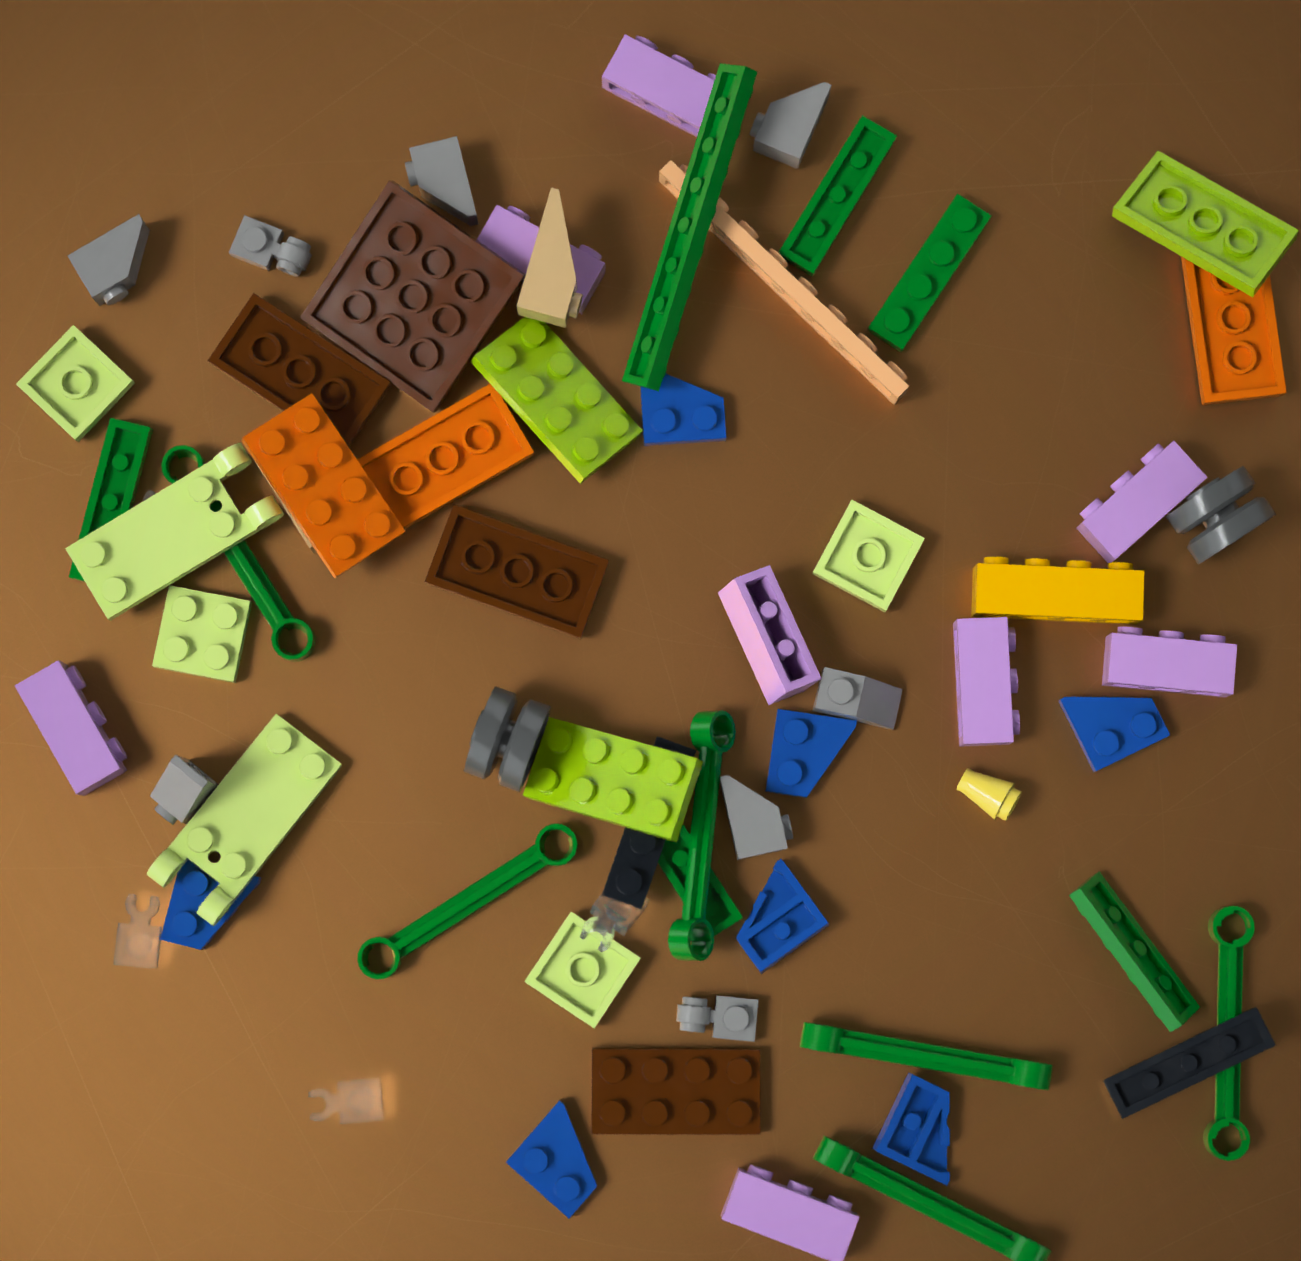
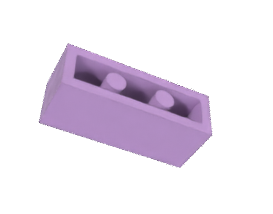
M625 34L602 75V88L697 137L716 75L708 73L705 76L693 70V64L685 58L674 54L670 58L657 51L658 47L650 40L641 36H636L633 39Z
M496 205L477 240L526 274L539 227L528 222L530 216L514 206H509L506 210ZM570 244L577 280L576 293L583 294L579 313L582 314L606 272L605 263L600 261L602 256L594 249L582 244L578 249Z
M1175 441L1170 443L1165 449L1158 443L1140 459L1146 465L1135 476L1128 470L1110 486L1115 493L1103 503L1097 497L1079 513L1084 521L1076 529L1107 563H1112L1208 478Z
M770 565L734 578L718 592L768 705L802 693L822 679Z
M1007 617L957 619L953 623L959 747L1009 745L1014 742L1013 735L1020 734V715L1018 710H1012L1011 693L1018 692V675L1016 668L1010 669L1009 652H1015L1016 650L1015 628L1008 627Z
M1118 627L1117 633L1112 632L1106 636L1102 686L1215 697H1228L1234 694L1237 644L1225 643V636L1203 634L1200 635V641L1184 639L1183 632L1167 630L1159 631V637L1142 635L1143 629L1137 627Z
M58 660L15 685L76 794L85 796L127 771L122 762L127 759V755L116 737L108 738L102 727L107 720L95 701L88 703L81 690L86 687V683L74 665L68 668L67 664Z
M752 1164L749 1165L748 1171L738 1168L721 1213L722 1220L829 1261L844 1260L859 1220L858 1214L851 1211L853 1203L833 1195H829L827 1201L811 1196L812 1187L789 1179L787 1186L771 1180L774 1173Z

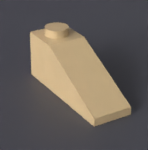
M551 187L518 299L517 311L518 315L566 328L569 317L577 318L583 294L576 293L577 280L559 189Z

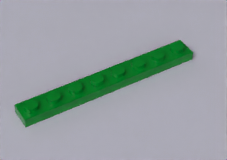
M719 64L622 378L623 382L659 392L662 379L667 371L670 353L679 332L683 311L691 294V286L696 269L703 255L709 227L716 213V205L722 185L728 174V166L735 143L740 135L741 124L748 101L753 93L757 71L746 66Z

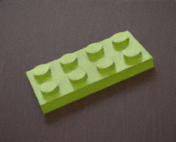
M1157 151L1113 207L1112 217L1251 297L1256 294L1295 242L1299 232L1293 226L1160 151Z
M528 317L522 318L474 355L471 361L475 368L580 484L635 441L643 432L545 322Z
M549 717L522 796L530 800L677 842L703 762L695 757Z

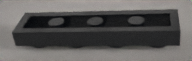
M658 736L653 745L691 757H695L697 751ZM625 827L601 896L641 910L666 839Z
M1254 1007L1103 1080L1123 1119L1276 1046V1043L1258 1008Z

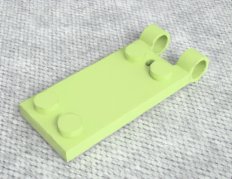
M237 443L224 449L213 460L65 548L108 620H113L258 531L275 523L284 515L273 495L259 500L241 514L224 487L222 481L241 472L252 463L242 443ZM214 501L222 503V508L218 512L211 510V504Z
M275 714L170 846L154 861L147 872V876L164 888L173 880L186 861L190 860L219 883L196 912L212 926H215L341 769L342 764L279 715ZM218 852L221 856L220 860L217 863L210 862L208 859L210 853Z

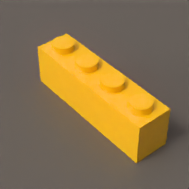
M984 557V563H977L973 567L971 617H1007V619L1136 625L1143 621L1144 570H1133V564L1125 562L1108 563V569L1091 568L1092 562L1082 560L1067 561L1066 567L1050 566V560L1025 559V565L1009 564V558Z

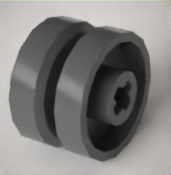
M1245 466L1238 468L1222 479L1217 477L1188 496L1186 503L1166 516L1177 534H1186L1200 524H1203L1206 528L1205 531L1191 539L1187 546V549L1198 565L1276 515L1265 497H1256L1242 507H1239L1236 501L1252 491L1255 485V481Z
M495 686L474 728L464 772L485 780L492 774L500 757L502 758V763L498 773L499 785L521 792L541 743L551 706L531 699L524 704L517 721H514L513 718L518 703L516 694Z

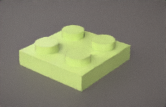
M74 325L16 383L21 390L77 442L135 384L127 374Z
M851 500L812 574L886 612L925 538Z
M169 585L152 666L154 668L236 683L252 602Z
M570 912L524 982L592 1028H595L641 958L573 912Z

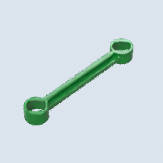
M179 445L167 451L163 457L161 467L165 478L173 484L179 480L176 476L171 477L170 464L176 456L179 459L184 457L192 458L196 463L198 462V468L206 463L194 448ZM214 501L211 504V510L214 512H218L222 508L220 501ZM244 540L225 551L226 558L272 628L271 641L276 653L285 660L292 662L302 661L309 657L316 644L313 630L304 621L293 617L246 541ZM285 628L288 631L299 629L307 634L308 643L303 651L294 654L288 652L285 648L280 649L279 636Z
M726 711L698 712L690 726L692 744L699 751L698 759L703 764L695 786L682 918L673 922L668 934L670 952L677 960H706L714 947L713 928L705 919L722 753L731 749L736 735L734 720Z
M550 824L544 827L537 835L533 846L392 936L388 938L374 937L367 940L360 947L357 957L361 971L372 979H385L392 976L399 969L402 958L548 865L562 866L569 863L576 855L578 848L575 834L570 828L562 824ZM562 830L570 836L568 838L569 850L563 859L552 860L544 854L546 853L545 841L550 835L549 831ZM384 943L392 949L393 962L388 968V972L373 973L367 968L370 965L368 955L374 948L372 944Z
M1224 906L1217 909L1211 915L1208 922L1209 935L1218 944L1216 1026L1242 1014L1243 946L1253 937L1255 925L1250 913L1238 906ZM1237 913L1244 921L1245 933L1241 938L1233 940L1231 944L1225 942L1219 936L1217 926H1221L1226 916ZM1241 1062L1215 1074L1214 1119L1207 1124L1203 1133L1204 1145L1208 1152L1225 1161L1241 1158L1247 1152L1250 1145L1249 1132L1245 1125L1240 1122ZM1230 1123L1238 1129L1241 1141L1239 1147L1234 1152H1229L1225 1155L1215 1150L1212 1139H1216L1218 1132L1224 1127H1229Z
M803 1022L799 1045L801 1048L884 1061L1042 1090H1049L1053 1065L810 1022Z
M825 1135L813 1156V1159L859 1181L1003 1254L1013 1261H1048L1052 1250L1038 1242L996 1223Z

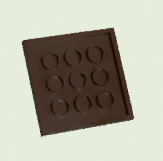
M389 180L300 318L427 409L437 412L523 283L526 274L395 181Z

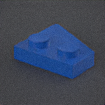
M665 374L662 379L659 392L640 387L644 446L726 441L724 397L668 374Z
M1064 697L1058 700L1093 772L1170 736L1152 698Z
M777 709L765 792L807 798L856 728L857 721Z
M781 858L775 863L772 874L763 891H760L748 919L742 925L736 940L762 974L828 927L829 923Z
M187 860L177 873L160 940L203 950L215 937L216 932L238 910L237 908L247 896L258 887L261 877L254 876L222 919L215 926H212L196 912L219 883L190 860Z
M908 1072L872 1149L942 1184L948 1185L950 1181V1172L947 1171V1146H950V1129L947 1126V1116L950 1113L949 1092Z
M559 1100L506 1163L566 1217L570 1218L595 1190L597 1183L588 1165L566 1106Z

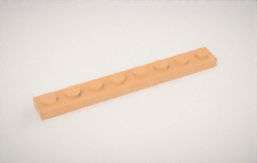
M670 160L659 171V182L678 199L688 167L684 164L678 167ZM719 197L716 213L709 229L895 405L909 388V385L904 382L907 379L906 374L895 363L891 361L887 364L884 363L875 354L877 347L862 333L856 336L845 326L848 322L846 317L833 305L825 307L815 297L818 292L814 286L801 276L796 279L786 269L788 263L776 250L771 248L769 251H766L756 241L759 236L755 230L743 220L737 223L726 213L729 207Z

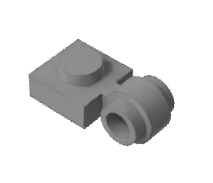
M245 215L229 250V254L232 257L268 271L274 258L278 260L276 268L295 277H299L301 271H306L312 257L309 253L311 245L294 237H288L286 243H281L284 232L281 229Z
M716 995L715 1010L707 1007L708 999L683 996L682 1005L678 1004L676 1021L680 1022L681 1031L705 1033V1025L713 1023L712 1038L755 1042L758 999Z

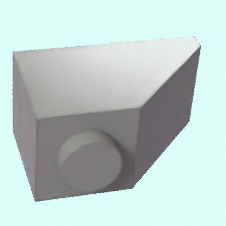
M826 82L817 84L770 103L765 115L758 113L749 134L755 137L753 151L798 169L827 103L832 85Z
M457 136L410 147L412 161L404 162L410 187L418 185L422 198L470 226L478 225L477 214Z
M139 214L68 255L69 260L91 297L99 306L104 303L112 305L121 301L128 295L129 292L127 290L135 286L150 231Z
M828 667L823 668L813 712L856 720L860 723L894 730L903 689L866 676Z
M175 755L166 767L150 797L158 803L154 810L168 822L174 825L179 820L181 823L187 824L219 784L190 760Z
M731 776L720 777V786L737 860L788 849L786 840L793 839L788 814L781 816L778 806Z

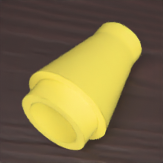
M967 768L956 789L970 798L994 820L999 817L1005 821L1012 814L1022 794L1021 791L1014 788L1015 783L978 773L970 768Z

